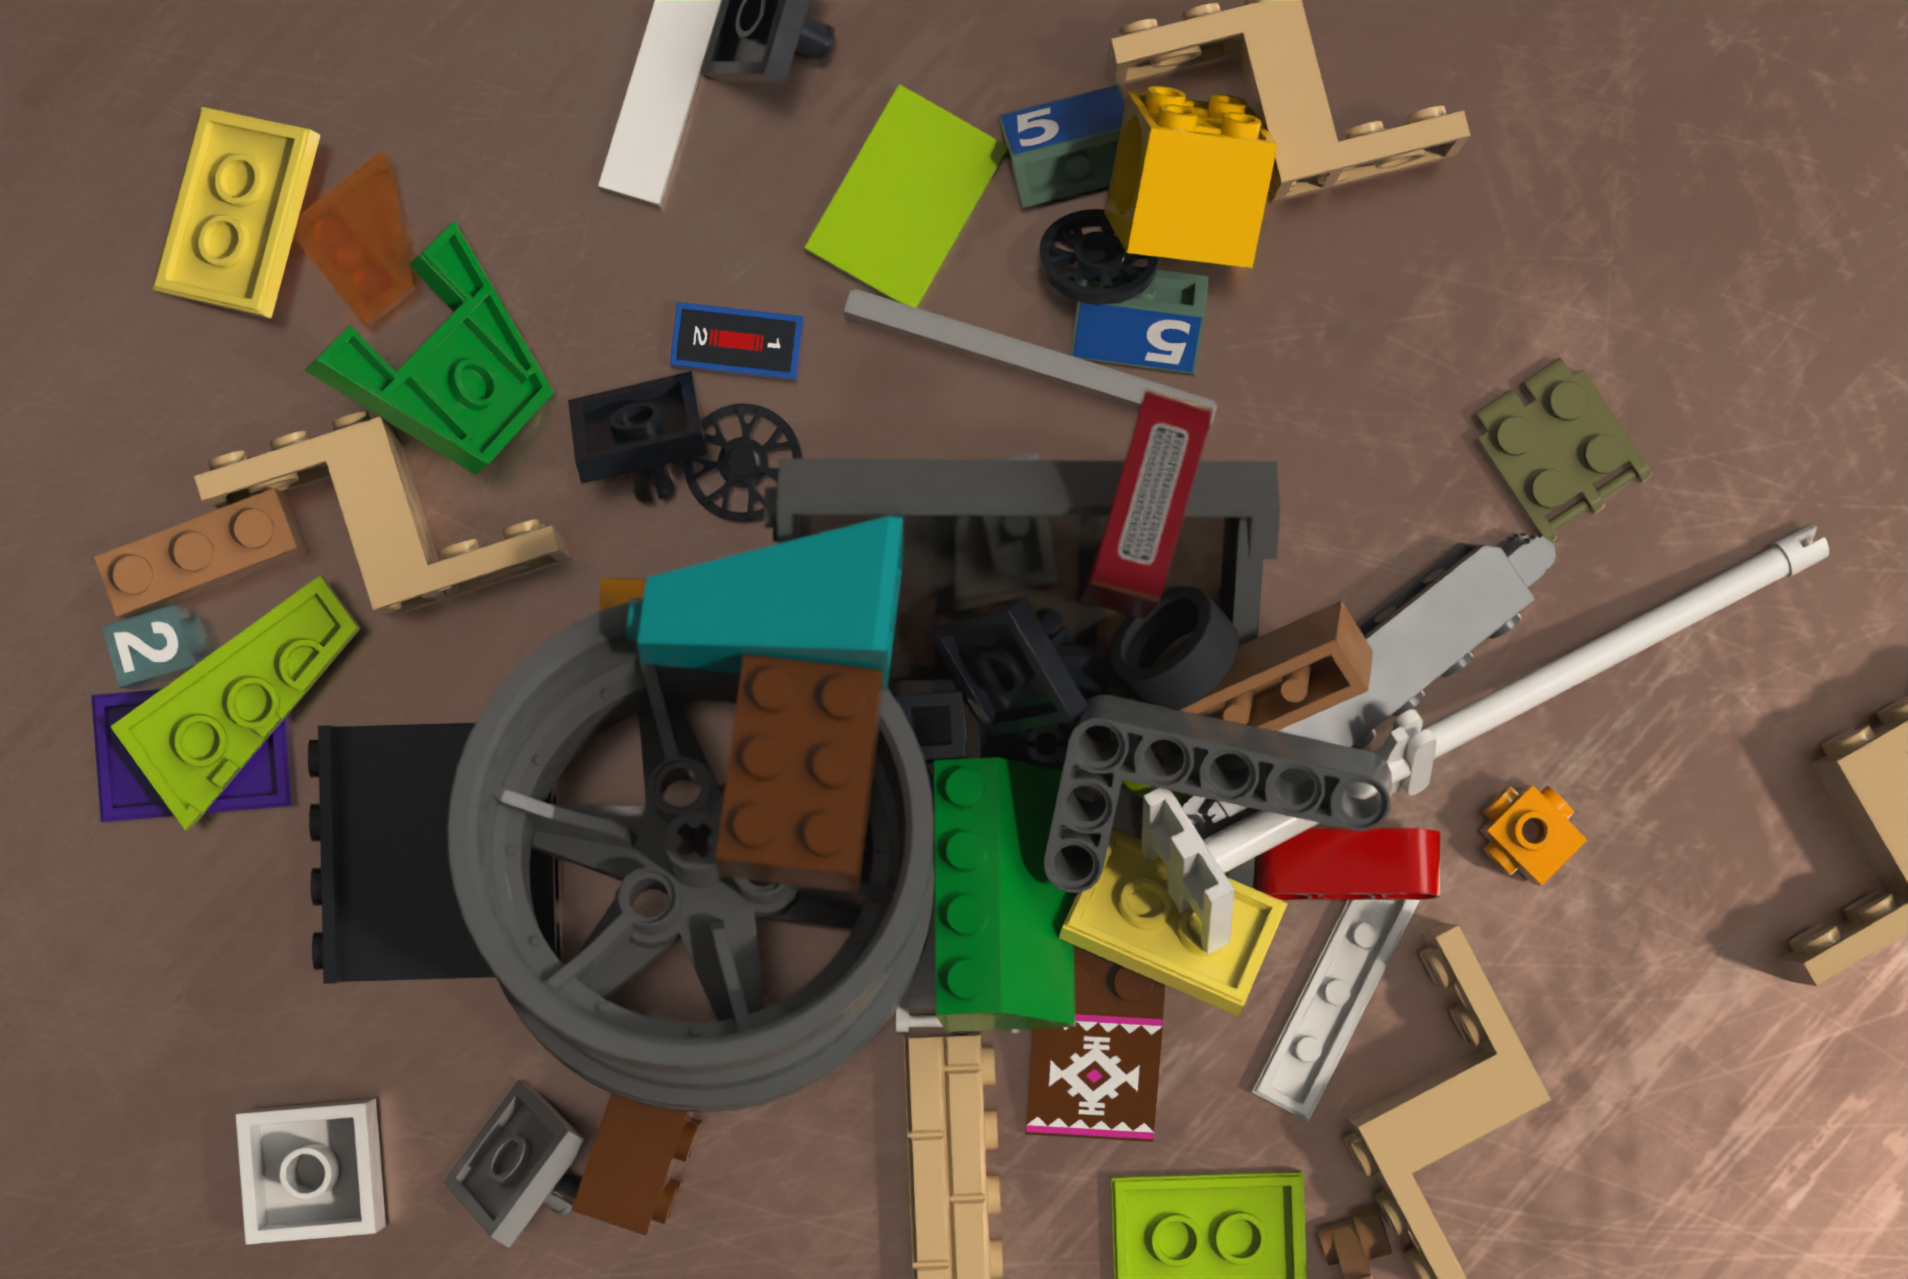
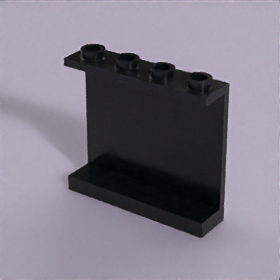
M476 723L340 727L321 725L318 726V739L309 740L310 778H319V803L310 805L309 831L311 841L320 842L321 867L312 868L310 889L313 906H322V932L313 933L312 961L314 970H323L324 984L352 981L495 977L491 967L481 954L464 919L455 892L449 860L448 822L451 794L457 767L467 740ZM557 781L553 785L545 803L558 804ZM531 848L529 875L535 917L543 938L562 963L559 858Z

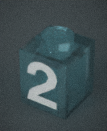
M176 604L102 626L119 688L133 690L181 676L202 661L201 653L209 651L207 635L198 615L190 617L188 608Z

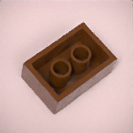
M743 654L716 852V862L720 876L858 892L884 692L882 670Z
M611 1093L571 1210L645 1236L654 1226L655 1222L665 1225L667 1218H670L682 1183L671 1178L677 1160L686 1162L688 1157L691 1156L702 1120L693 1118V1112L672 1111L646 1106Z

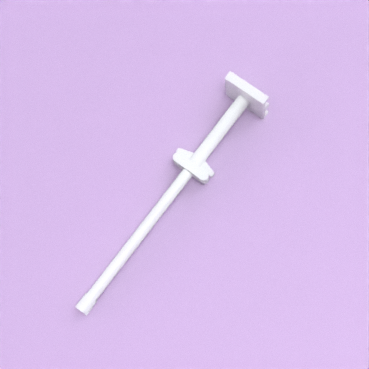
M1808 524L1773 542L1769 549L1423 729V720L1415 709L1402 713L1394 721L1393 730L1388 735L1383 746L1372 751V753L1379 755L1389 765L1392 773L1391 795L1400 791L1401 785L1409 796L1418 794L1430 783L1434 759L1784 576L1791 577L1829 556V546L1826 538L1823 537L1812 543L1817 526ZM1361 782L1351 784L1345 789L1351 796L1358 799H1367L1378 793L1372 785ZM1158 788L1143 797L1141 852L1148 862L1158 856L1163 861L1169 871L1168 894L1180 913L1193 908L1202 923L1201 946L1206 954L1209 955L1230 944L1235 889L1224 873L1319 823L1259 810L1202 840L1171 790Z

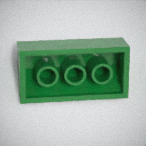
M999 757L934 760L936 1016L946 1032L1076 1027L1074 945L1059 939L1064 922L1074 903L1073 892H1066L1054 886L1044 871V858L1063 770ZM1073 845L1063 847L1062 852L1067 857L1073 859Z

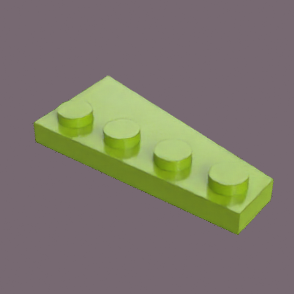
M319 575L110 727L183 829L190 831L361 628L325 578Z

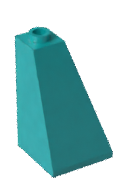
M887 516L646 577L644 598L631 599L627 639L637 640L641 663L741 674L743 654L882 670L883 690L887 691L903 564V518Z

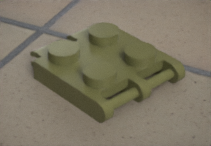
M1560 357L1521 383L1532 401L1526 407L1517 393L1511 389L1474 413V417L1485 432L1475 442L1536 534L1544 535V538L1550 542L1557 539L1555 533L1557 530L1588 510L1595 514L1605 507L1604 499L1636 478L1642 483L1653 475L1648 464L1586 371L1582 369L1573 375ZM1626 463L1629 468L1600 488H1594V483ZM1579 494L1581 497L1580 501L1548 521L1545 516Z

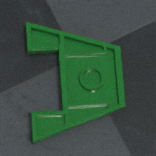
M454 220L409 264L415 273L453 311L423 343L394 370L349 325L304 371L476 475L499 454L554 394V391Z

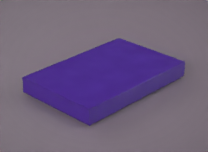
M162 689L91 695L101 822L174 816L110 727ZM288 715L204 814L295 806Z

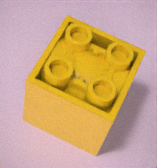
M1163 86L1148 87L1147 94L1127 91L1104 212L1125 251L1131 254L1253 268L1278 146L1275 139L1253 109L1248 107V102L1239 97L1213 94L1210 96L1209 102L1185 99L1186 94L1184 92Z

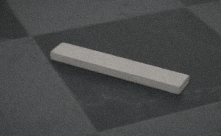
M855 288L854 291L850 290L844 308L846 320L1138 411L1145 390L1148 389L1213 408L1210 429L1218 406L1214 400Z

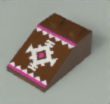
M1074 945L1076 1027L1031 1029L1026 1135L1153 1142L1164 1018L1165 985Z

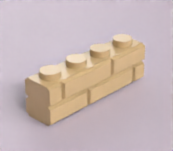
M981 1033L904 1036L913 1279H1003L1002 1240H989L988 1214H1001L999 1175L986 1176L985 1150L998 1149L997 1111H984L983 1085H996L994 1046L981 1047Z

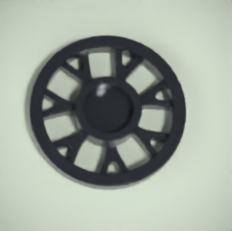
M1104 209L1081 210L1059 218L1048 227L1042 236L1039 247V265L1047 282L1069 299L1099 306L1100 304H1119L1145 291L1156 276L1159 257L1127 253L1119 238H1117L1118 236L1114 229H1107L1106 226H1112L1104 214ZM1099 225L1100 231L1089 232L1083 235L1081 226ZM1060 238L1073 245L1074 252L1055 247L1053 243L1056 239ZM1148 259V264L1146 267L1129 266L1124 264V260ZM1071 265L1074 266L1075 271L1061 275L1055 267ZM1118 276L1128 283L1116 287L1110 280ZM1085 279L1099 282L1098 288L1085 287L1080 284Z
M732 404L710 413L702 420L705 439L722 446L718 460L714 462L698 457L685 459L684 473L687 484L696 500L716 517L736 523H751L764 520V508L753 511L755 500H759L764 505V498L757 491L756 486L761 484L767 475L778 483L779 468H769L767 453L772 450L791 448L793 459H803L800 443L789 424L778 414L765 407L754 404ZM738 415L742 437L734 438L727 442L718 422L727 417ZM743 415H754V417L747 424ZM760 417L777 426L772 436L764 445L750 438ZM714 425L716 434H707L706 432ZM781 432L786 436L788 442H776ZM694 463L701 464L704 468L695 473ZM719 470L720 475L726 482L722 487L706 497L697 480L712 471ZM732 487L748 489L747 512L728 510ZM719 496H723L722 508L712 502Z

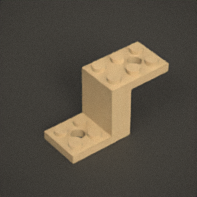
M1244 0V6L1224 11L1220 10L1218 3L1200 5L1182 12L1183 21L1158 27L1156 19H1145L1127 24L1119 29L1121 36L1112 38L1110 41L1106 64L1112 86L1235 56L1248 107L1253 109L1278 144L1269 185L1272 202L1454 157L1470 137L1464 110L1447 114L1445 106L1441 105L1413 112L1407 115L1409 123L1384 130L1382 121L1352 127L1345 131L1346 138L1338 142L1302 0Z
M369 411L353 413L332 421L331 424L334 431L318 437H309L307 431L294 432L278 437L269 442L272 451L247 457L245 451H236L216 457L208 461L210 471L194 476L201 501L218 509L272 488L285 492L331 477L372 608L390 617L572 559L564 534L554 526L546 527L545 524H540L539 519H534L503 529L504 541L485 546L484 543L478 544L477 539H471L445 547L440 550L443 560L439 561L398 429L381 417L371 418Z
M1908 696L1895 701L1877 712L1876 714L1881 723L1872 729L1869 725L1858 730L1856 727H1852L1823 743L1821 746L1826 755L1811 763L1885 890L1886 895L1880 897L1878 892L1867 895L1844 909L1848 919L1841 924L1833 925L1826 929L1823 924H1819L1790 940L1789 944L1793 951L1778 960L1791 982L1818 986L1908 934Z
M1442 923L1421 934L1428 948L1419 952L1436 986L1442 985L1444 989L1449 987L1458 1005L1449 1009L1462 1037L1467 1044L1472 1042L1475 1047L1480 1045L1481 1048L1346 1118L1353 1133L1343 1138L1361 1172L1364 1171L1367 1177L1376 1175L1383 1190L1373 1196L1391 1230L1394 1229L1398 1236L1406 1232L1413 1248L1403 1253L1416 1279L1467 1278L1412 1173L1551 1100L1460 926Z

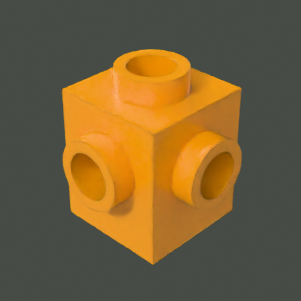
M1511 785L1508 786L1483 811L1490 820L1479 830L1490 841L1483 850L1505 873L1511 876L1518 869L1533 885L1542 886L1588 841L1567 820L1574 813L1573 809L1549 786H1546L1541 792L1533 785L1523 786L1518 792ZM1527 820H1530L1535 826V835L1530 842L1526 841L1522 835V826Z

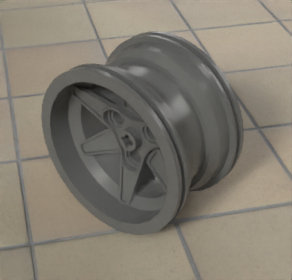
M629 601L599 611L574 623L546 641L520 663L500 685L483 709L467 740L457 767L450 800L448 822L449 860L455 892L467 926L481 954L491 967L507 1001L523 1025L543 1048L565 1067L589 1083L616 1096L646 1106L672 1111L709 1113L736 1111L765 1105L794 1095L822 1081L847 1064L863 1050L888 1023L904 999L918 971L931 926L935 885L932 795L925 762L915 734L900 705L888 688L887 691L883 690L867 818L873 842L872 871L869 883L859 882L858 892L782 883H774L767 887H757L747 879L720 876L716 862V852L726 782L719 785L680 702L719 701L737 704L741 674L641 663L637 640L627 639V624L631 603ZM638 714L645 806L545 803L555 782L582 749L617 723ZM677 781H691L700 787L696 800L687 806L677 807L664 800L666 790ZM531 848L623 881L616 891L613 902L578 954L565 966L555 956L543 938L535 917L529 875ZM660 890L669 897L668 906L663 913L656 917H641L633 911L634 901L644 891ZM755 919L850 933L838 953L819 974L784 1000L765 1009ZM682 939L717 1022L682 1023L649 1018L607 1001L606 998Z

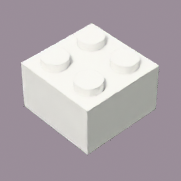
M376 1098L256 1108L236 1114L246 1245L376 1234L386 1227Z

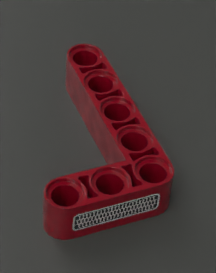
M1148 389L1145 390L1107 525L1097 543L1081 602L1145 619L1158 605L1207 437L1213 408Z

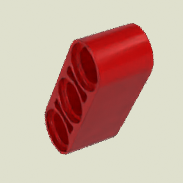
M1377 828L1367 831L1308 829L1255 857V889L1279 900H1427L1439 898L1440 832L1419 828Z

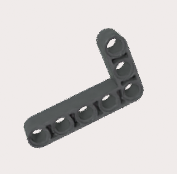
M1097 695L1086 700L1089 707L1074 720L1044 858V871L1054 886L1066 892L1080 893L1090 889L1098 882L1104 867L1122 780L1350 830L1367 831L1380 825L1390 811L1392 773L1389 765L1379 755L1369 751L1186 711H1176L1117 696ZM1095 725L1105 726L1117 735V739L1108 743L1098 742L1087 734L1086 729ZM1158 740H1170L1175 742L1182 749V752L1173 757L1162 756L1152 749L1151 744ZM1224 754H1235L1243 758L1247 762V766L1237 771H1230L1222 768L1215 759ZM1290 768H1300L1307 771L1313 779L1302 785H1293L1286 782L1280 774ZM1361 782L1372 785L1378 793L1367 799H1358L1351 796L1345 789L1351 784ZM1080 786H1092L1097 788L1104 795V798L1096 802H1087L1080 799L1075 794L1074 789ZM1069 845H1078L1085 848L1091 854V857L1083 861L1073 860L1062 852V848Z

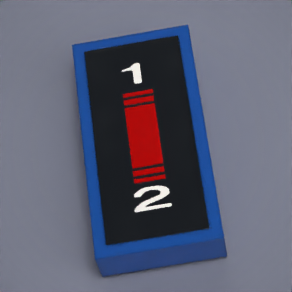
M677 302L670 366L673 368L797 381L804 317Z

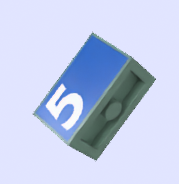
M1120 84L998 115L1022 208L1110 186L1126 102Z
M1157 269L1154 280L1145 291L1122 303L1100 304L1099 306L1077 301L1070 356L1082 360L1196 374L1206 314L1209 276ZM1118 276L1110 280L1116 287L1128 283ZM1085 279L1080 285L1098 288L1099 282Z

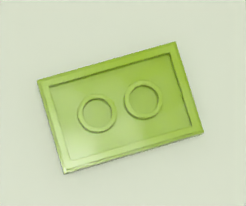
M899 84L813 231L804 250L886 298L918 308L1008 152L1006 144Z
M1302 1171L1110 1176L1114 1279H1307L1304 1174Z

